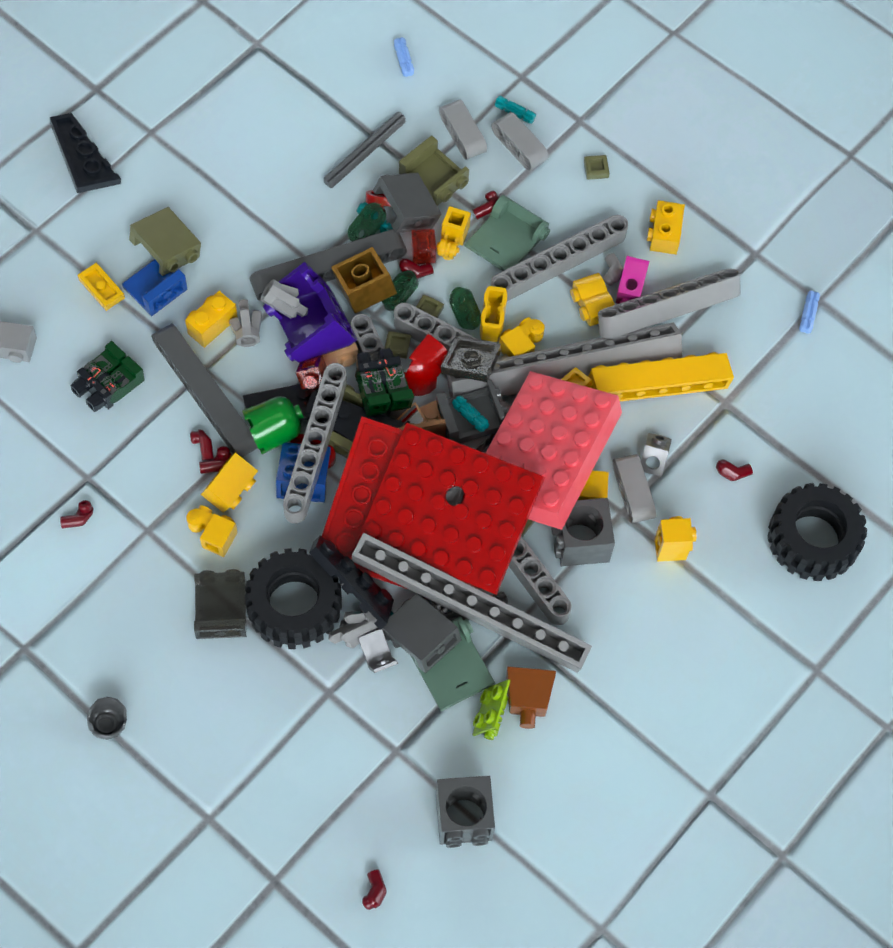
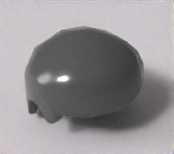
M112 697L100 698L90 707L87 724L89 731L95 737L109 740L118 737L125 729L127 722L126 708L118 699Z

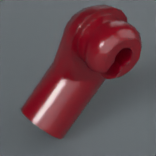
M495 191L485 194L486 203L472 209L477 220L492 212L496 201L500 198Z
M406 258L402 259L399 263L400 271L411 279L434 274L431 263L419 266Z
M204 430L192 431L190 433L191 443H200L202 461L213 460V447L210 437Z
M221 446L217 449V455L212 461L199 462L200 473L219 472L226 461L232 456L230 449L226 446Z
M724 459L719 460L716 464L718 473L730 481H736L753 475L750 464L737 467Z
M83 500L78 504L79 509L75 515L60 517L61 528L85 525L93 515L94 509L91 502Z
M379 869L367 873L371 889L367 896H364L362 899V904L367 910L378 908L387 893Z

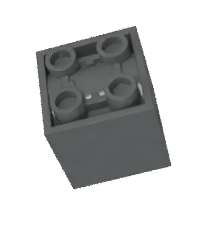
M608 498L577 500L563 529L551 527L552 535H556L557 541L554 544L555 558H560L561 567L610 562L615 540ZM574 525H583L593 530L596 537L591 540H579L574 538L567 531V528Z
M490 776L437 779L436 803L440 845L446 844L448 848H456L462 846V843L472 842L474 846H482L488 844V841H492L495 821ZM468 800L480 807L484 817L483 819L480 818L475 825L461 826L450 819L446 810L456 801Z

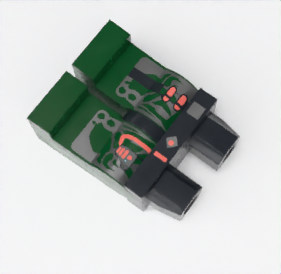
M110 341L99 356L77 371L78 378L70 386L72 392L79 398L89 391L92 395L86 399V404L93 412H96L104 406L109 410L114 406L113 403L118 402L144 382L145 379L143 369L129 356H126V353L113 341Z
M390 348L378 351V360L375 361L371 360L370 354L367 352L357 354L355 378L358 383L366 417L387 413L388 409L390 412L411 408L414 394L412 389L408 387L400 357H395Z

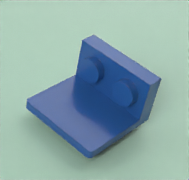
M155 259L122 283L123 288L151 317L188 290L185 275L179 269L174 273L162 276L159 273L160 265Z
M282 444L276 477V498H285L301 444ZM327 447L311 499L312 502L325 503L326 479L331 453L330 447ZM308 461L305 462L303 465L306 467H311L315 463ZM301 483L296 488L305 489L308 485Z

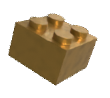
M373 247L331 267L338 286L355 314L397 294L389 272Z

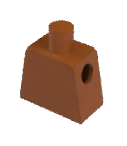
M507 667L506 680H511L507 691L510 714L520 715L521 728L533 729L535 728L536 716H546L556 671Z

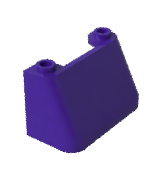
M303 262L286 275L279 283L298 289L299 295L296 298L299 299L300 304L308 308V314L303 317L297 315L295 318L290 319L269 305H263L264 310L270 317L274 315L279 320L289 340L285 343L286 349L284 352L292 362L296 360L300 363L349 347L357 341V337L333 291L306 262Z

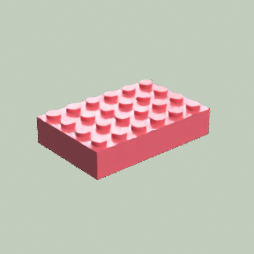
M529 372L486 451L488 455L545 477L528 520L560 530L563 529L622 414L618 395L536 372Z

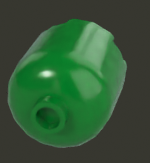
M274 397L242 410L245 420H248L251 426L249 430L262 455L284 443L294 440L301 433L300 419L304 418L299 405L294 406L286 397Z

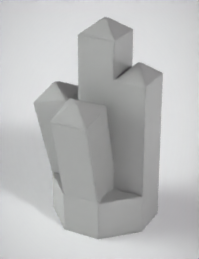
M274 279L265 287L260 301L290 319L295 318L297 315L303 317L308 314V308L300 304L299 299L296 298L299 295L297 288L283 285Z
M243 299L239 300L242 325L237 317L231 318L229 324L236 336L237 345L251 347L260 342L259 332L262 311L254 310L250 323L248 300Z
M362 610L345 612L344 620L340 622V628L329 632L328 639L334 644L343 640L347 647L354 648L360 644L359 636L379 629L374 624L377 619L369 611L366 614Z

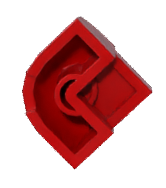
M427 334L409 358L412 361L407 372H404L408 387L412 389L414 396H423L435 390L437 387V377L451 360L447 349L430 334Z

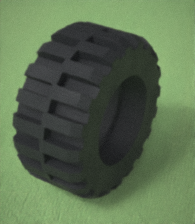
M814 483L805 484L803 489L801 486L793 488L791 493H786L780 503H778L768 526V542L772 543L770 546L772 554L778 555L777 562L781 566L785 564L788 567L787 571L791 574H794V572L801 574L800 578L805 580L808 577H813L814 581H822L825 576L827 580L836 578L837 574H844L853 565L865 544L864 540L867 537V528L864 527L867 522L865 516L859 514L862 510L859 504H853V498L848 493L846 495L840 493V488L834 486L831 489L827 487L828 484L820 483L819 486H814ZM803 517H817L825 520L834 528L838 537V544L832 547L821 548L807 543L798 533L796 521Z
M292 548L284 549L282 554H278L275 551L270 554L269 560L263 558L258 562L259 569H252L249 574L250 580L246 581L245 603L249 621L252 622V627L256 633H261L262 639L266 642L273 640L274 646L280 648L283 644L288 645V649H296V645L301 644L303 648L311 647V641L315 640L316 643L324 640V633L329 634V632L333 631L334 623H338L340 610L342 609L341 585L338 577H331L312 555L307 554L306 549L299 548L298 552H292ZM289 582L305 583L312 587L318 596L317 602L312 609L297 616L283 615L274 610L270 604V597L278 587Z

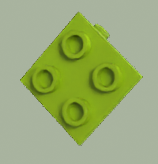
M505 680L483 691L480 697V703H482L480 711L473 720V736L484 733V738L494 740V736L498 735L501 725L498 722H502L500 715H504L509 698L507 691L511 680Z

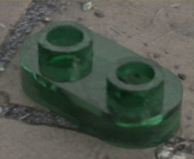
M377 203L366 205L349 226V239L353 242L375 235L386 220V210ZM378 212V218L374 220L373 215ZM364 230V235L360 238L359 233Z
M403 271L393 279L392 282L397 294L382 301L386 310L394 311L398 304L406 303L417 289L419 281L414 272Z
M463 287L453 289L449 301L459 326L463 329L475 330L480 325L481 313L472 292Z

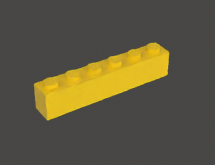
M717 352L703 356L688 355L677 359L668 357L660 361L644 360L634 364L620 363L616 366L608 367L599 365L591 368L588 375L593 383L590 388L618 395L620 402L728 389L734 378L727 353L718 354Z

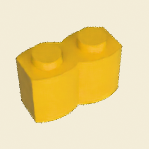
M596 273L573 281L570 295L573 302H577L580 306L579 314L581 319L586 321L590 327L599 324L598 312L615 305L602 276Z
M488 286L485 291L480 322L481 340L499 342V338L503 333L504 316L506 313V288Z

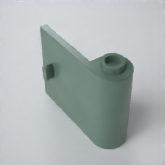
M502 195L496 201L491 216L469 238L464 246L502 271H505L520 263L540 240L544 241L550 233L549 223L507 196Z
M460 616L451 620V622L458 627L462 640L427 673H424L418 667L416 660L411 656L440 711L495 685V681L471 640L470 634L473 633L471 624L468 619L463 620Z

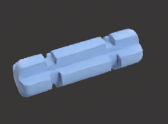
M401 37L394 40V47L397 51L396 54L403 76H412L414 74V67L411 63L412 60L406 46V40Z
M811 290L806 296V303L799 327L801 332L809 334L813 329L820 298L818 292Z

